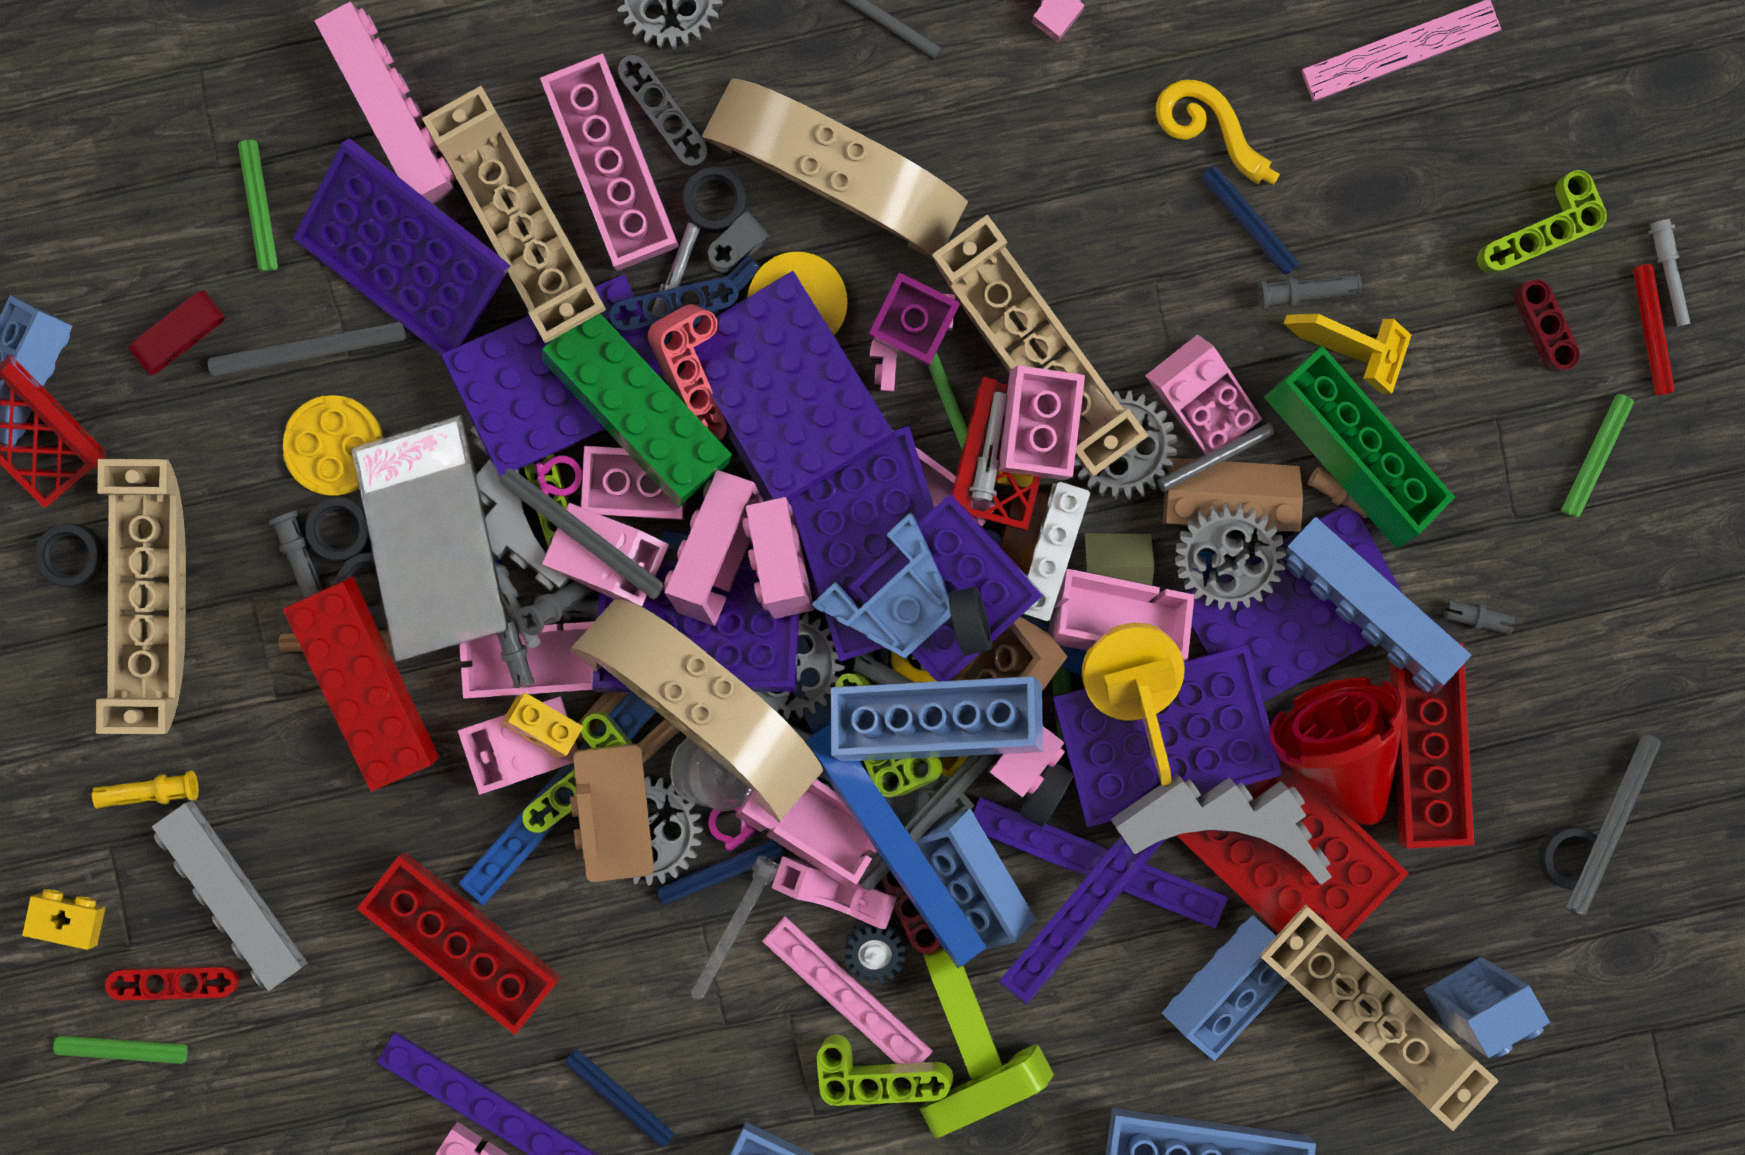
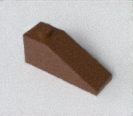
M1014 489L1011 491L1009 497L1016 493ZM1030 489L1023 493V496L1025 497L1026 501L1028 499ZM1042 491L1037 492L1028 530L1025 531L1003 525L999 540V546L1027 576L1040 533L1048 493ZM1016 497L1007 503L1006 514L1011 519L1022 521L1025 508L1020 499Z

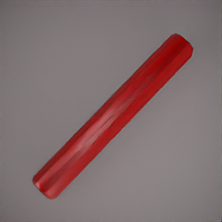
M1651 264L1639 265L1633 269L1654 392L1659 396L1671 394L1675 388L1654 269Z

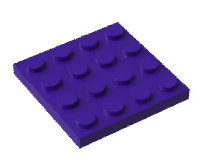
M952 493L918 523L948 593L973 586L978 588L987 613L992 642L1044 595ZM894 545L850 587L867 603L907 566L910 560ZM950 617L911 654L937 682L950 681L980 653L964 656L959 647Z

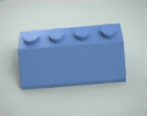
M10 295L0 315V366L1 362L12 354L44 386L46 380L51 377L55 370L57 357L61 349L67 345L73 326ZM0 378V399H10V387ZM14 392V399H15V400H22V399ZM0 405V422H9L10 405ZM14 406L13 423H26L32 409L29 406ZM0 428V441L8 444L9 429ZM13 429L12 445L15 446L17 440L24 434L25 429Z
M970 808L946 815L936 821L916 842L924 857L987 948L984 950L1017 942L1036 921L1035 916Z
M1254 915L1247 922L1240 925L1234 936L1216 951L1208 964L1193 976L1191 982L1179 995L1170 1001L1168 1007L1162 1012L1186 1038L1214 1061L1289 982L1259 956L1276 936Z

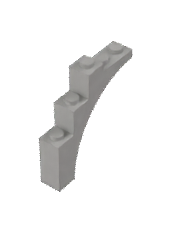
M473 426L470 430L472 437L475 438L472 442L473 445L488 455ZM489 459L471 481V485L476 490L473 493L475 498L487 507L491 503L495 507L472 533V538L476 541L473 547L486 558L490 559L494 555L499 560L509 550L511 552L509 558L522 569H525L528 565L538 574L535 579L549 590L553 587H556L558 590L562 589L568 583L569 578L541 565L546 553L531 531L524 515L522 501L500 483V478Z
M1177 773L1171 777V785L1162 787L1161 784L1111 819L1134 854L1158 841L1182 833L1204 830L1236 831L1262 838L1284 849L1301 862L1320 885L1331 878V875L1325 868L1330 865V862L1319 847L1315 850L1312 849L1308 843L1312 836L1300 821L1306 817V814L1300 807L1305 801L1294 786L1288 789L1281 781L1253 800L1243 783L1241 782L1236 786L1230 777L1201 796L1190 778L1184 782Z

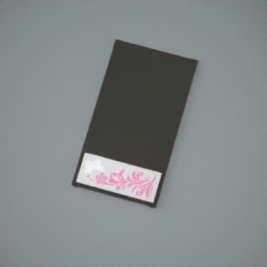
M454 416L450 419L351 448L395 661L403 662L409 658L508 631V621L463 416Z

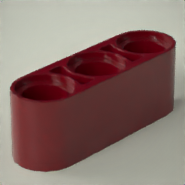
M1540 279L1523 283L1516 289L1514 301L1543 364L1552 372L1572 369L1580 360V350L1550 286ZM1529 287L1536 289L1539 293L1537 304H1532L1527 300L1526 291ZM1543 317L1550 319L1554 327L1550 335L1541 330L1540 323ZM1558 347L1564 349L1567 353L1568 358L1564 365L1559 364L1555 359L1554 355Z
M202 290L187 299L132 342L128 350L148 376H152L163 370L216 329L226 317L208 293Z
M886 874L882 878L883 885L888 894L897 897L894 908L912 946L920 953L927 954L935 951L940 945L936 936L927 945L921 944L916 940V934L919 930L930 928L919 912L910 915L902 910V903L909 897L900 884L896 885L889 882Z

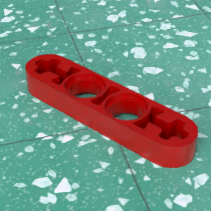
M225 965L123 968L108 976L105 988L111 998L119 1001L227 997L237 989L239 976L235 969ZM221 973H224L225 979H230L231 983L225 986L224 990H221L220 984H210L206 986L208 991H204L206 980L217 979ZM156 974L163 978L164 988L161 992H152L148 988L147 980L150 975ZM184 974H193L197 978L198 986L195 991L189 992L182 988L180 981ZM123 976L125 982L139 980V986L128 987L124 990V993H121V988L115 987V982Z

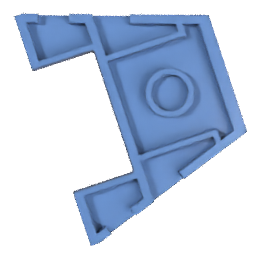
M911 513L887 534L910 560V563L867 603L859 608L836 582L812 603L816 609L821 612L824 611L836 618L837 621L865 634L869 639L903 658L912 653L951 617L948 590L916 519Z

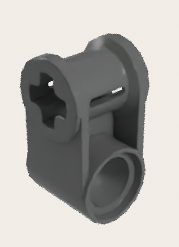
M747 211L737 218L710 245L708 250L709 263L717 272H729L745 257L757 251L770 238V235ZM720 249L722 252L730 250V261L726 262L723 259L719 262L716 261L717 250Z

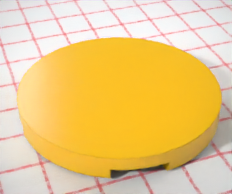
M788 252L770 259L757 271L750 284L747 298L794 271L833 336L838 333L846 316L847 293L839 273L826 260L806 252Z
M321 396L304 403L290 417L285 427L283 457L292 476L307 489L324 495H345L364 486L357 452L384 444V437L375 416L361 403L343 396Z
M1125 623L1109 629L1110 632L1102 636L1093 647H1089L1084 657L1082 680L1089 699L1096 708L1110 717L1131 721L1143 719L1138 698L1110 705L1104 676L1170 657L1174 667L1176 687L1151 694L1156 714L1159 713L1175 699L1184 680V660L1178 646L1160 628L1147 623Z

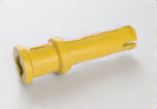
M192 770L187 771L185 775L167 777L166 774H160L154 780L94 787L92 801L96 809L146 801H157L161 804H168L170 800L183 798L193 801L198 798V781L195 772Z

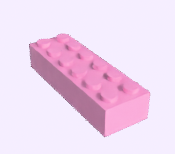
M350 1L314 20L397 176L432 204L456 192L452 182L456 181L457 178L448 162L443 157H438L437 152L440 151L427 127L423 128L421 125L424 122L422 119L424 116L420 108L413 102L411 97L407 98L405 95L410 90L402 75L397 72L395 67L391 69L389 64L393 63L394 60L389 50L379 37L375 39L373 36L378 33V30L369 14H366L363 7L357 9Z
M603 53L541 77L542 85L614 268L619 271L678 248L679 245Z

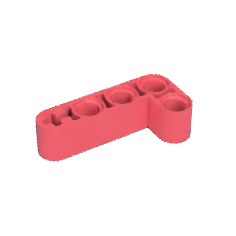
M689 304L652 324L648 331V340L669 388L720 441L726 433V421L711 395L713 391L694 350L695 346L710 339L715 334L718 325L717 318L710 311L697 305ZM700 316L701 321L699 326L693 329V322L695 318ZM672 331V339L665 345L664 338L666 334ZM682 361H685V368L680 374H677V367ZM697 390L696 399L690 403L691 394Z

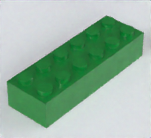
M601 313L554 338L542 349V361L678 508L698 492L709 479H712L717 470L721 471L729 464L732 454Z
M1323 346L1303 360L1264 396L1268 403L1396 549L1418 536L1455 498Z

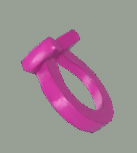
M557 456L550 459L544 465L541 462L535 464L540 490L547 496L548 493L557 496L570 495L581 484L582 470L579 464L570 457ZM558 463L570 465L575 472L574 483L566 489L556 488L547 484L545 480V474Z
M724 802L717 805L711 811L708 819L712 835L718 840L725 842V849L728 851H732L756 833L755 828L749 827V824L742 820L741 833L735 838L718 831L716 826L718 815L722 811L729 809L738 812L740 808L732 802Z

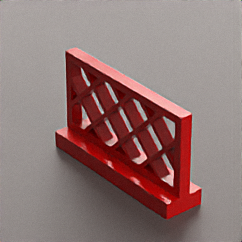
M10 354L1 362L0 378L10 387V399H0V405H10L9 422H0V428L9 429L8 445H0V451H7L8 458L0 452V464L46 508L94 467L97 469L98 459H107L106 451L27 369ZM14 392H15L22 400H15V399H14ZM14 406H29L35 412L34 424L13 423ZM38 416H39L46 424H38ZM13 429L34 430L33 446L12 445ZM38 430L53 431L58 436V448L37 447ZM62 441H63L69 448H62ZM12 452L33 453L32 469H17L11 463ZM37 453L57 454V470L36 469ZM61 454L77 455L84 464L76 471H61ZM24 475L32 476L31 482ZM36 476L56 477V488L44 496L35 487ZM60 477H68L60 483Z
M983 377L979 383L952 495L973 517L1027 531L1041 477L1033 476L1032 483L1020 490L1012 475L1003 472L996 477L995 482L1006 476L1016 493L999 502L996 496H992L995 506L986 511L971 508L973 499L971 498L972 492L969 489L974 486L978 465L977 460L983 456L994 392L1007 394L1008 385ZM1001 446L997 450L996 460L998 461L1000 456L998 452H1000ZM990 447L991 452L988 454V458L991 457L992 447ZM1030 489L1028 499L1026 501L1025 497L1023 496V493ZM1018 497L1025 508L1022 521L1009 518L1002 505ZM998 509L1002 516L990 512Z

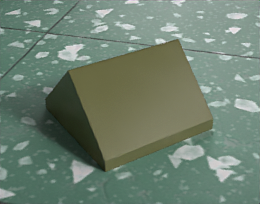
M1084 533V572L1152 586L1154 559L1151 534Z

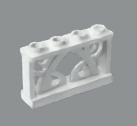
M1059 482L1057 485L1052 484L1028 573V578L1044 595L1024 613L1025 615L1043 621L1050 620L1090 496L1088 490L1063 482Z

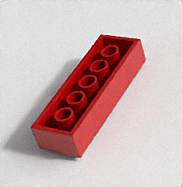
M351 576L285 607L283 611L370 791L372 792L431 766L439 757L437 750L354 577Z
M1390 662V681L1400 693L1405 707V718L1395 765L1399 845L1406 849L1474 845L1465 663L1434 694L1431 690L1427 693L1419 688L1412 680L1414 675L1404 667L1401 670Z
M406 852L397 857L357 907V910L514 1035H516L561 978L558 973Z

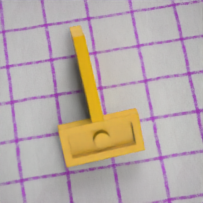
M1320 314L1286 315L1283 324L1299 338L1367 363L1368 366L1364 379L1381 394L1393 393L1412 336L1395 319H1383L1377 339H1374Z
M1170 657L1105 675L1104 680L1110 705L1138 698L1151 754L1162 787L1171 785L1170 766L1151 696L1153 693L1176 687L1174 667Z

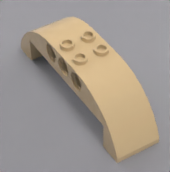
M731 79L701 136L703 140L730 154L734 150L907 240L908 247L933 259L932 254L947 244L968 203L962 195L945 182L896 152L804 104L745 80Z
M479 86L423 117L422 119L450 165L498 255L511 265L508 273L529 310L528 313L543 341L547 343L606 310L587 272L483 87Z
M987 214L932 254V257L957 300L1009 373L1011 369L1020 365L1085 375L1075 459L1088 473L1094 476L1149 435L1130 409L1124 410L1009 253L1006 248V239Z
M98 459V494L109 495L107 698L96 699V734H167L179 701L185 653L186 545L183 509L177 479L169 460Z
M614 599L570 649L571 652L597 672L601 666L751 788L755 792L753 801L779 823L823 772V768L812 750L771 706L684 634L639 605L622 599Z
M1306 904L1259 955L1415 1095L1452 1131L1457 1128L1499 1082L1333 931Z

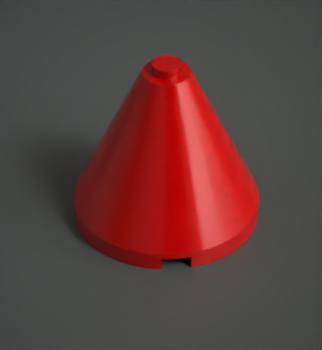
M1353 677L1319 685L1294 698L1295 708L1285 716L1283 712L1279 711L1270 727V740L1277 756L1356 822L1373 825L1378 823L1387 811L1405 718V707L1400 693L1392 684L1383 681V687L1371 685L1369 677Z

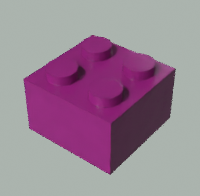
M899 272L869 332V338L929 367L956 314L960 302Z

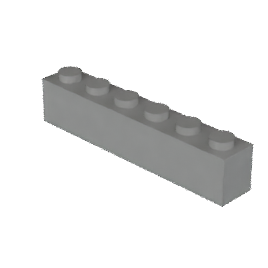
M193 801L184 803L152 826L156 832L154 838L158 845L164 851L169 850L175 859L173 862L175 869L183 878L188 877L195 887L193 893L196 899L202 905H208L214 914L212 916L214 924L222 933L227 932L233 941L231 944L233 951L241 960L246 959L253 969L251 975L260 987L265 986L270 991L308 964Z

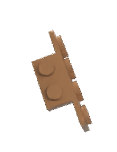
M637 744L577 750L573 755L577 796L570 797L572 817L579 816L580 829H574L576 850L583 849L587 879L590 882L651 875L654 871L641 747Z

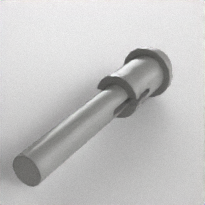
M1670 219L1651 223V230L1648 233L1653 235L1658 257L1657 261L1658 263H1663L1677 327L1691 324L1676 259L1680 258L1673 234V229L1676 228L1675 224L1671 225Z
M688 222L666 284L661 283L659 291L679 287L701 228L700 226ZM656 298L652 311L648 312L652 317H662L666 313L667 305L663 299Z
M994 392L983 456L977 460L978 465L974 486L969 489L972 492L971 498L982 502H992V496H996L997 493L994 491V485L1000 462L996 460L1007 401V394L1001 392ZM992 447L988 472H986L989 448Z
M494 563L488 565L483 571L484 584L492 589L498 603L505 605L510 616L515 619V624L528 647H537L541 642L538 635L525 633L518 624L517 612L521 609V606L517 601L518 592L508 578L507 568Z

